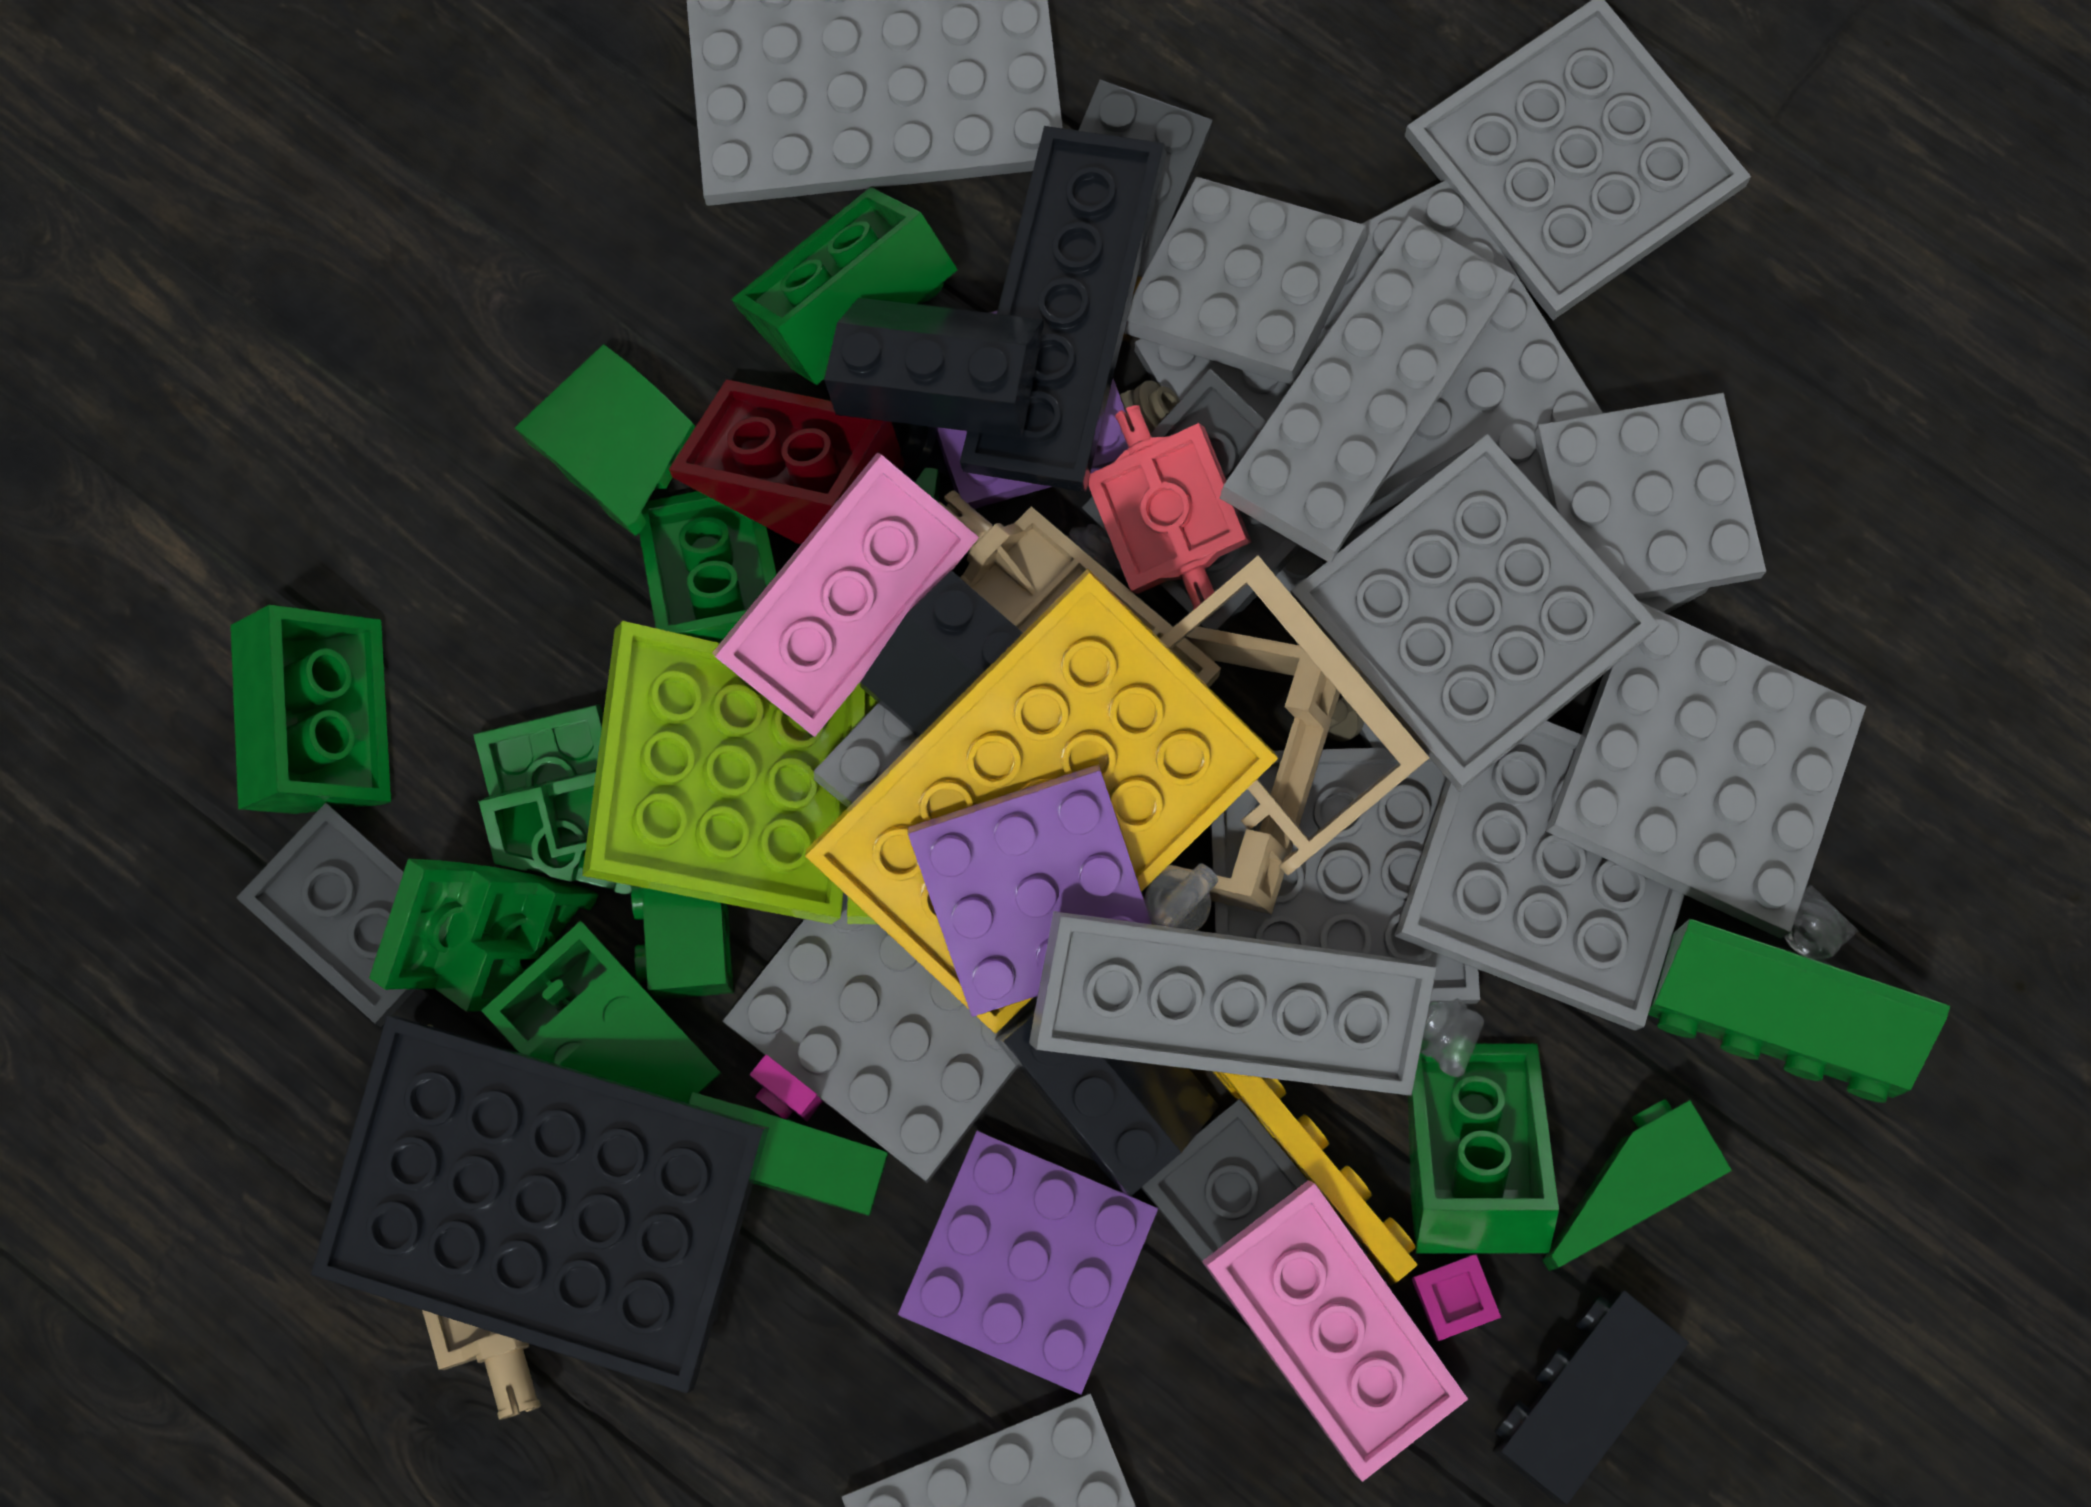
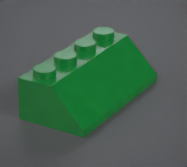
M1689 919L1672 934L1648 1015L1659 1018L1657 1027L1668 1033L1685 1038H1695L1697 1032L1721 1039L1720 1048L1730 1054L1757 1060L1760 1053L1785 1061L1783 1069L1790 1074L1813 1081H1822L1823 1076L1827 1075L1848 1082L1847 1091L1857 1097L1884 1103L1888 1096L1894 1098L1912 1089L1948 1017L1950 1005Z

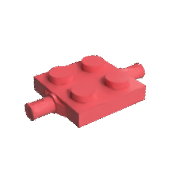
M1130 406L1126 408L1128 414L1121 410L1115 415L1129 448L1112 464L1091 473L1088 486L1131 592L1139 594L1168 580H1183L1194 610L1214 593L1205 569L1210 567L1220 556L1252 541L1239 510L1220 499L1222 488L1227 480L1205 427L1197 423L1174 435L1152 438L1141 413L1140 406Z

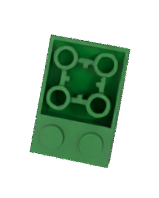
M581 921L481 1010L519 1053L688 1104L692 1092L700 1094L722 1074Z

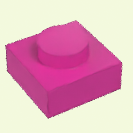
M767 1054L750 1073V1076L762 1086V1089L755 1098L780 1118L787 1120L795 1112L808 1122L823 1103L822 1099L814 1091Z
M1476 1254L1412 1278L1436 1342L1501 1318Z

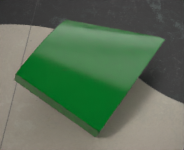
M603 344L525 417L515 429L528 445L553 462L571 483L596 500L610 518L636 536L647 523L641 513L653 490L666 489L672 480L669 468L696 426L642 374Z
M601 704L474 734L489 794L488 797L479 801L494 864L523 871L527 869L565 881H579L614 889V892L621 894L631 893V885L582 876L603 722Z
M408 859L369 979L384 990L436 989L466 1012L481 1011L558 942L556 939L579 908L590 911L596 903L598 894L590 888L509 869L441 860Z

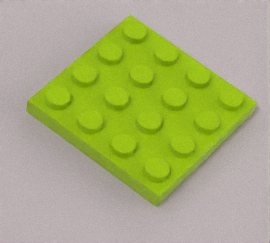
M622 621L615 628L582 876L827 924H833L841 919L843 891L805 857L806 849L847 809L845 805L814 780V770L852 730V692L814 737L718 660L712 652L720 643Z

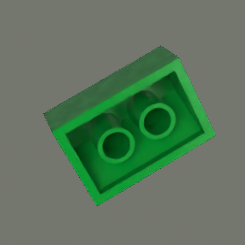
M870 187L731 300L792 370L817 385L825 379L837 322L858 298L909 304L923 303L936 296L942 289L943 282L958 269L920 211Z
M267 605L231 624L238 809L299 814L317 812L325 803L334 810L385 805L391 802L381 620Z

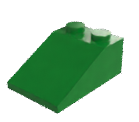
M699 491L647 501L641 511L647 523L639 535L656 629L721 643L777 575L767 527Z
M1421 1044L1411 1096L1408 1095L1410 1190L1416 1253H1549L1559 1213V1204L1538 1044Z

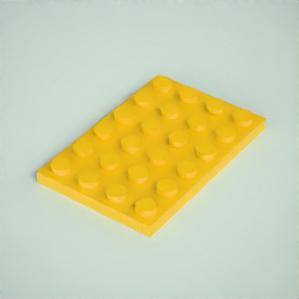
M1087 569L806 849L805 857L969 1009L911 845L908 827L1099 764L1142 892L1248 789L1278 757L1126 605ZM1032 998L977 1015L976 1017L996 1034Z

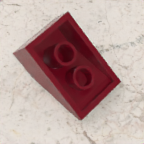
M726 379L670 466L669 471L672 478L793 542L802 544L877 453L883 455L900 471H902L905 461L900 454L901 449L892 422L839 416L835 414L832 402L828 400Z

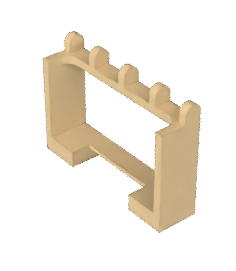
M1257 556L1163 635L1160 640L1171 650L1248 584L1399 762L1309 838L1258 779L1248 788L1260 804L1248 813L1241 822L1247 829L1251 830L1265 817L1270 815L1298 848L1287 855L1279 865L1288 876L1430 757L1263 560Z
M1203 627L1195 628L1185 638L1214 662L1219 661L1294 676L1284 706L1294 716V721L1271 795L1299 827L1340 692L1300 645ZM1268 815L1262 820L1259 832L1246 829L1231 878L1169 865L1148 886L1272 915L1284 877V871L1279 865L1291 853L1293 842L1271 816Z

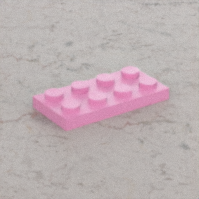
M877 453L712 654L815 737L861 682L905 615L954 569L979 537L883 455Z
M1309 1180L1202 1261L1354 1475L1362 1482L1468 1400L1315 1183Z

